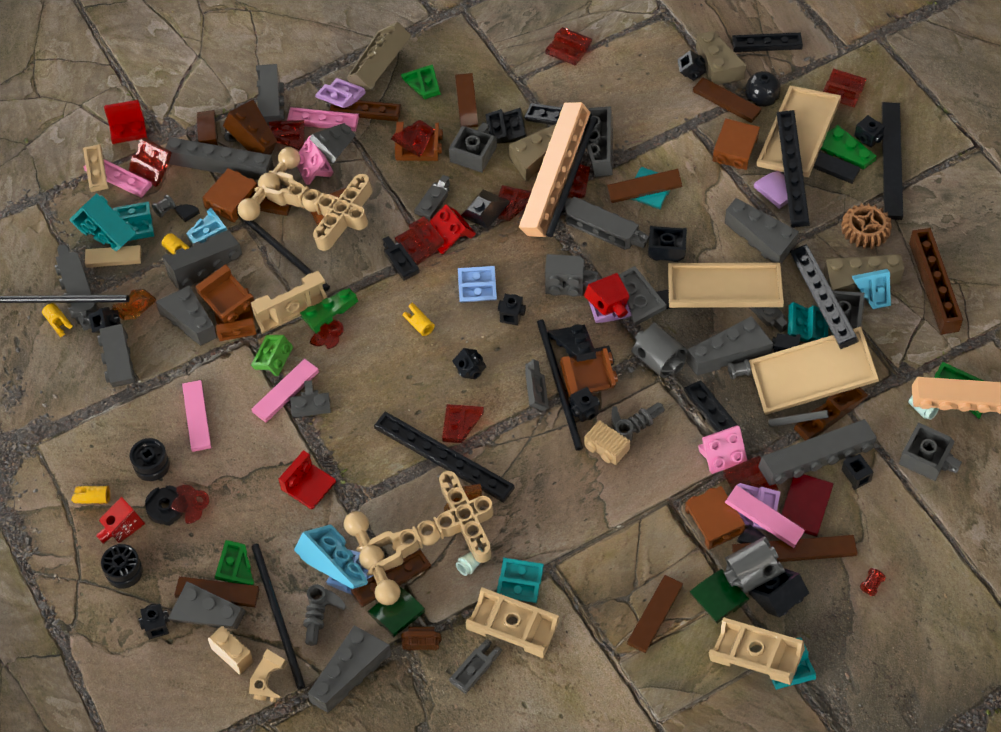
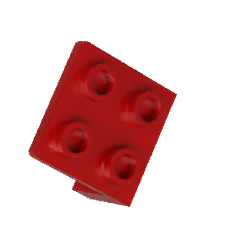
M139 100L104 106L110 126L112 144L147 138L146 123Z
M447 204L422 228V232L441 254H444L461 236H467L472 239L476 235L475 231L461 214Z
M304 450L278 478L283 492L311 510L315 508L336 483L335 478L312 464L310 454Z

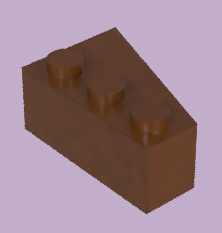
M253 99L228 113L223 127L247 151L272 154L277 140Z

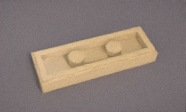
M101 144L84 147L83 152L90 191L95 192L109 189Z
M140 245L122 246L117 252L111 249V247L85 249L86 268L141 264Z

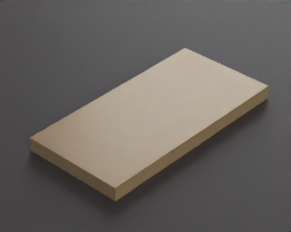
M790 85L779 112L795 111L803 176L809 178L841 101V95ZM776 116L757 160V167L784 172Z
M668 263L669 308L783 307L780 263Z
M862 328L853 329L859 342L841 350L834 336L831 335L749 360L765 415L878 382L879 379Z

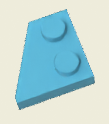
M212 208L207 210L208 215L204 219L200 218L195 226L186 233L192 244L198 241L204 243L207 238L227 230Z
M888 269L852 276L861 293H865V299L872 309L891 306L890 272Z

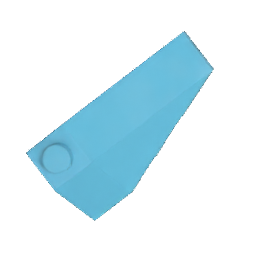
M332 525L302 533L294 551L308 565L351 589L367 585L368 583L360 566L354 563L352 559L353 553L347 550L344 537Z

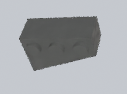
M277 64L256 65L258 75V108L269 128L282 127V120L285 119L284 109H282V106L285 105L284 96H281V93H284V83L280 82Z
M190 285L156 301L159 314L169 319L174 326H178L200 346L217 338L212 321Z
M122 324L100 328V335H97L99 346H103L104 353H101L103 365L106 364L107 371L104 372L106 382H110L112 387L136 383L133 364L130 358V347H128L127 343L128 334Z
M186 582L168 619L178 623L212 627L224 626L229 629H238L246 610L192 583Z

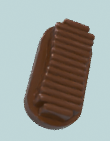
M434 626L408 627V631L401 634L402 647L406 651L426 649L436 651L439 649V644L442 640V635L439 632H435Z

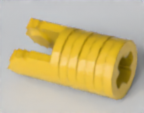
M173 233L167 234L162 240V246L173 255L176 254L178 249L183 248L186 250L190 248Z
M412 302L408 307L414 315L412 316L410 313L404 312L402 316L422 336H427L434 330L435 325Z
M50 303L43 308L42 314L60 337L65 335L64 331L60 328L61 325L64 324L69 329L73 327L55 303Z
M77 486L71 501L78 504H108L111 496L110 487Z

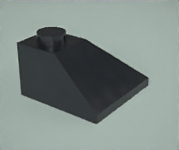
M483 189L461 216L488 229L510 202Z

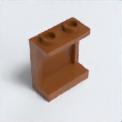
M725 118L713 151V162L747 170L752 150L758 141L760 127Z
M397 122L395 136L396 161H438L439 154H442V143H439V141L443 140V129L439 128V123H435V129H404V122Z
M227 168L202 197L205 209L212 208L217 215L235 223L238 219L239 203L251 196L255 191L254 188L258 187L257 182L252 178L243 176L238 171Z
M226 264L196 285L198 295L223 323L234 322L240 314L252 308L253 295L249 294L235 279Z
M252 308L249 311H244L231 323H223L215 314L219 342L257 335Z
M607 348L596 352V359L577 362L569 356L561 358L560 364L569 398L571 394L585 387L591 393L615 387L618 377L616 371L612 370L613 358L611 352L608 353Z
M722 486L710 488L700 496L691 497L685 506L686 513L691 514L705 537V545L708 550L741 535L745 531V523L737 510L725 503L728 496Z

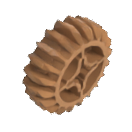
M861 203L859 207L854 205L852 209L849 208L843 216L841 223L842 234H845V240L850 239V244L856 243V247L861 245L864 249L867 246L873 249L874 245L879 247L881 243L884 244L888 237H890L892 230L891 218L888 217V212L883 213V208L877 209L876 205L872 207L869 203L866 206Z

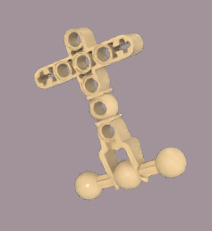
M285 147L278 154L279 163L273 171L269 170V173H264L260 176L258 187L254 188L256 193L253 197L245 198L238 205V214L246 221H253L259 216L260 203L265 197L280 206L289 204L305 208L310 212L317 211L324 218L314 230L313 237L318 249L326 251L335 244L347 226L356 230H362L367 227L368 220L362 206L372 194V187L366 174H358L339 198L321 193L316 189L309 190V187H304L303 184L295 181L293 175L285 173L287 169H294L300 163L299 152L295 148ZM280 183L287 186V188H282L280 191H278L281 186Z
M445 471L440 475L439 482L450 510L441 513L437 518L433 517L434 521L425 520L419 523L417 528L413 526L412 529H405L396 533L386 531L370 540L367 534L369 527L367 516L359 511H353L346 515L343 524L344 529L349 535L356 537L359 546L356 548L360 552L359 562L363 568L369 570L367 575L374 576L377 583L374 593L377 601L388 606L396 603L400 597L401 590L399 585L395 581L388 579L385 571L401 565L403 558L413 554L419 548L422 549L423 545H434L440 537L444 539V537H450L462 532L475 560L480 563L489 561L492 555L490 542L480 523L489 520L493 516L491 499L487 496H480L469 501L456 474L452 471ZM447 482H450V484H452V489H450V486ZM455 498H461L458 502L453 501ZM487 506L488 509L480 510V507ZM464 514L470 515L466 519L461 518ZM444 523H451L448 527L442 526ZM432 531L430 535H424V532ZM472 531L478 532V534L474 536L469 535V533ZM408 539L414 540L412 543H405ZM392 544V549L396 553L385 558L384 552L380 547ZM479 544H481L482 550L484 552H481V550L478 549Z

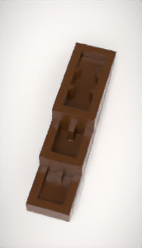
M858 387L832 395L827 398L825 404L811 411L828 410L829 418L799 422L795 424L794 430L805 441L814 438L857 407L868 397V394Z

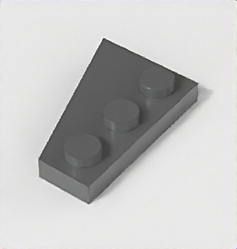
M342 123L313 133L310 140L334 163L356 135L348 125Z
M635 266L619 274L629 293L627 304L635 326L666 310L667 305Z

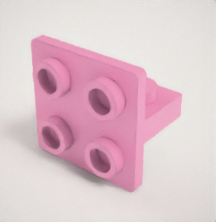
M311 136L308 137L299 151L300 163L297 166L306 185H310L315 176L331 177L334 173L326 156L310 140Z
M738 425L702 438L703 444L698 445L699 452L707 459L709 471L712 474L747 462L741 429Z

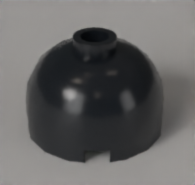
M756 72L747 81L745 95L749 101L755 102L757 106L766 107L773 105L780 97V82L770 72Z

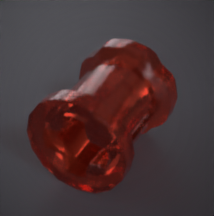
M870 568L868 577L860 584V589L870 596H875L877 588L881 582L885 581L886 576L881 571Z

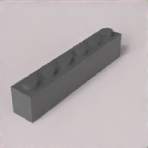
M173 137L169 138L164 150L168 164L221 174L229 168L254 180H259L261 175L269 173V170H274L272 156L268 154Z
M863 419L761 457L758 467L769 486L776 483L782 484L787 479L801 477L804 473L817 471L822 466L834 465L844 458L854 457L861 452H869L873 449L877 437L867 421Z

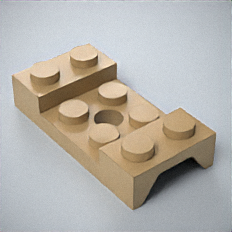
M319 271L307 274L302 278L303 285L278 295L272 300L268 295H265L251 302L256 325L262 334L301 316L300 312L304 311L307 307L314 306L322 302L323 299L328 298L323 289L325 280Z
M482 587L472 616L466 621V630L482 636H486V634L523 647L525 652L544 658L558 626L559 615ZM510 617L518 619V622L514 625H510L506 621Z
M723 617L720 636L715 648L709 650V657L712 662L729 667L731 664L768 674L772 680L791 685L805 647L803 640ZM755 645H759L762 647V649L756 653L750 650Z

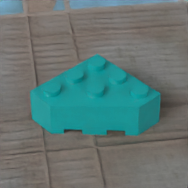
M97 193L69 219L83 234L94 235V240L103 245L105 243L110 244L111 249L116 252L136 234L133 226L125 222L121 218L120 213L116 209H112L108 205V201Z

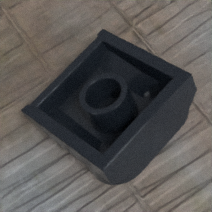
M650 226L648 256L656 261L678 262L683 260L686 254L687 228Z

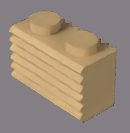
M600 420L584 436L585 447L590 452H596L601 455V458L606 463L611 462L617 465L630 450V440Z
M221 626L209 637L208 641L211 649L239 675L253 663L251 651L242 642H239V639H236L224 626Z

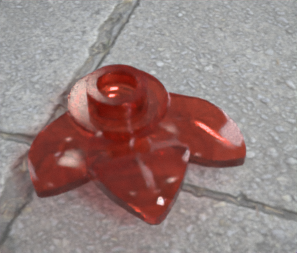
M333 320L330 324H323L320 327L321 330L312 336L310 344L317 347L325 345L327 349L334 348L339 343V336L344 332L343 324L338 320Z
M190 485L178 486L176 490L179 496L172 502L171 509L185 513L186 524L194 523L201 518L203 509L208 506L209 496L205 491L195 490ZM196 497H202L203 502H198Z

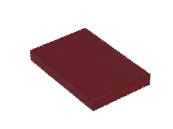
M805 474L798 478L793 477L781 515L803 528L805 534L817 537L834 483Z

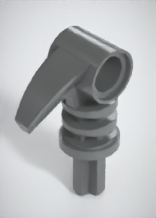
M658 402L647 410L641 408L633 417L621 419L617 406H613L611 413L612 428L631 442L633 432L639 433L640 429L646 428V425L651 426L653 419L662 414L665 409Z
M319 584L312 585L307 590L310 605L306 607L305 617L307 619L304 620L303 626L307 628L305 643L310 646L317 645L319 630L324 628L322 620L324 619L325 606L331 604L342 610L346 609L345 603L338 595L324 589ZM321 595V598L313 599L314 596Z

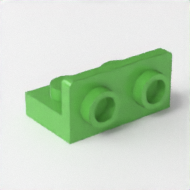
M266 335L251 366L255 370H270L274 376H279L293 349V345L284 335Z

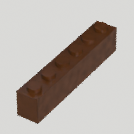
M931 228L912 230L909 245L941 335L959 332L963 317Z

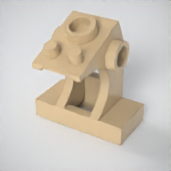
M268 649L265 651L263 659L250 679L249 694L254 695L253 699L266 701V698L270 697V702L276 703V699H282V697L269 688L268 679L273 671L285 669L288 661ZM263 682V687L258 689V683Z

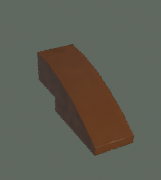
M473 73L456 74L460 126L478 127Z
M215 110L197 112L198 142L218 146Z

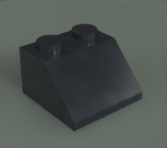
M785 569V573L751 590L748 594L768 614L781 617L786 615L794 605L802 602L804 597L809 594V591L799 573Z

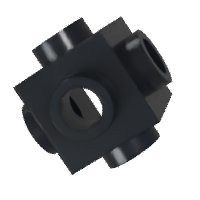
M691 50L677 59L680 73L693 81L707 72L705 59Z
M867 115L856 125L854 137L863 144L872 147L876 143H880L884 138L885 126Z
M504 294L503 301L500 300L498 304L501 323L518 326L521 316H524L526 311V305H523V297L516 294Z
M109 307L100 308L97 312L89 314L92 333H100V328L121 324L118 310H110Z
M463 348L452 360L462 378L476 379L487 367L483 357L475 349Z
M587 387L570 395L571 411L581 422L592 420L599 414V399L596 395L593 396Z
M150 604L140 609L142 617L138 618L141 630L145 629L149 640L169 634L167 622H170L168 619L169 614L167 610H163L161 604Z

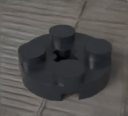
M170 485L166 486V488L159 489L158 487L153 489L145 500L148 517L153 522L170 526L174 521L178 520L186 508L182 492ZM167 502H169V506L167 508H162V503L166 504Z

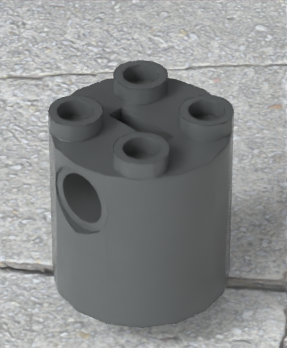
M654 322L647 330H641L635 336L637 341L631 352L661 378H666L672 373L676 374L683 368L687 349L657 323Z
M766 536L725 557L727 567L724 575L731 587L734 585L739 586L746 594L785 573V569L780 561L777 562L779 556L774 547H771Z

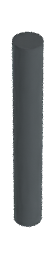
M828 410L769 419V426L773 427L829 418Z

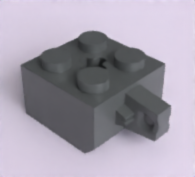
M482 122L478 130L462 126L449 148L450 162L483 173L497 148V137L488 134L489 124Z
M547 254L545 294L554 296L569 295L572 297L583 296V286H588V284L598 280V272L585 270L584 260L580 256Z
M918 422L902 452L899 465L936 481L941 470H948L957 474L962 461L954 458L951 454L955 441L950 436Z

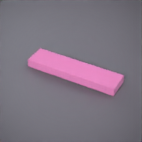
M290 107L287 125L328 129L345 123L352 131H356L359 114Z
M104 160L107 182L140 198L152 187L150 181Z
M304 359L251 409L252 413L267 423L290 401V397H294L304 387V381L312 380L319 373V369Z
M202 381L183 383L191 450L195 452L211 449Z
M737 485L725 501L727 505L793 548L805 531Z

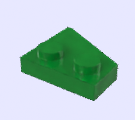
M433 64L401 74L403 81L423 99L441 95Z
M225 540L215 574L216 580L254 585L245 544Z

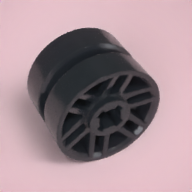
M154 438L142 439L135 443L130 450V461L136 475L140 479L156 481L168 472L170 461L164 445L159 440Z
M126 544L114 545L108 548L101 558L102 570L112 586L120 589L129 588L140 580L143 567L137 552L131 546Z

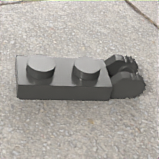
M486 639L450 677V683L467 694L497 659L502 649L495 647L486 656L484 653L491 645V641Z

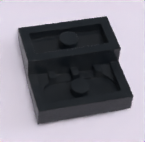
M521 108L505 113L500 109L485 114L486 122L489 124V134L497 137V144L516 142L527 137Z

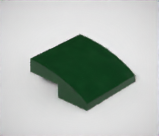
M723 569L715 572L689 591L717 624L723 620V617L725 618L732 611L733 613L736 612L749 600L738 586L734 585L731 587L724 575Z
M401 587L400 597L396 603L386 606L378 602L368 610V614L393 637L425 612V608Z

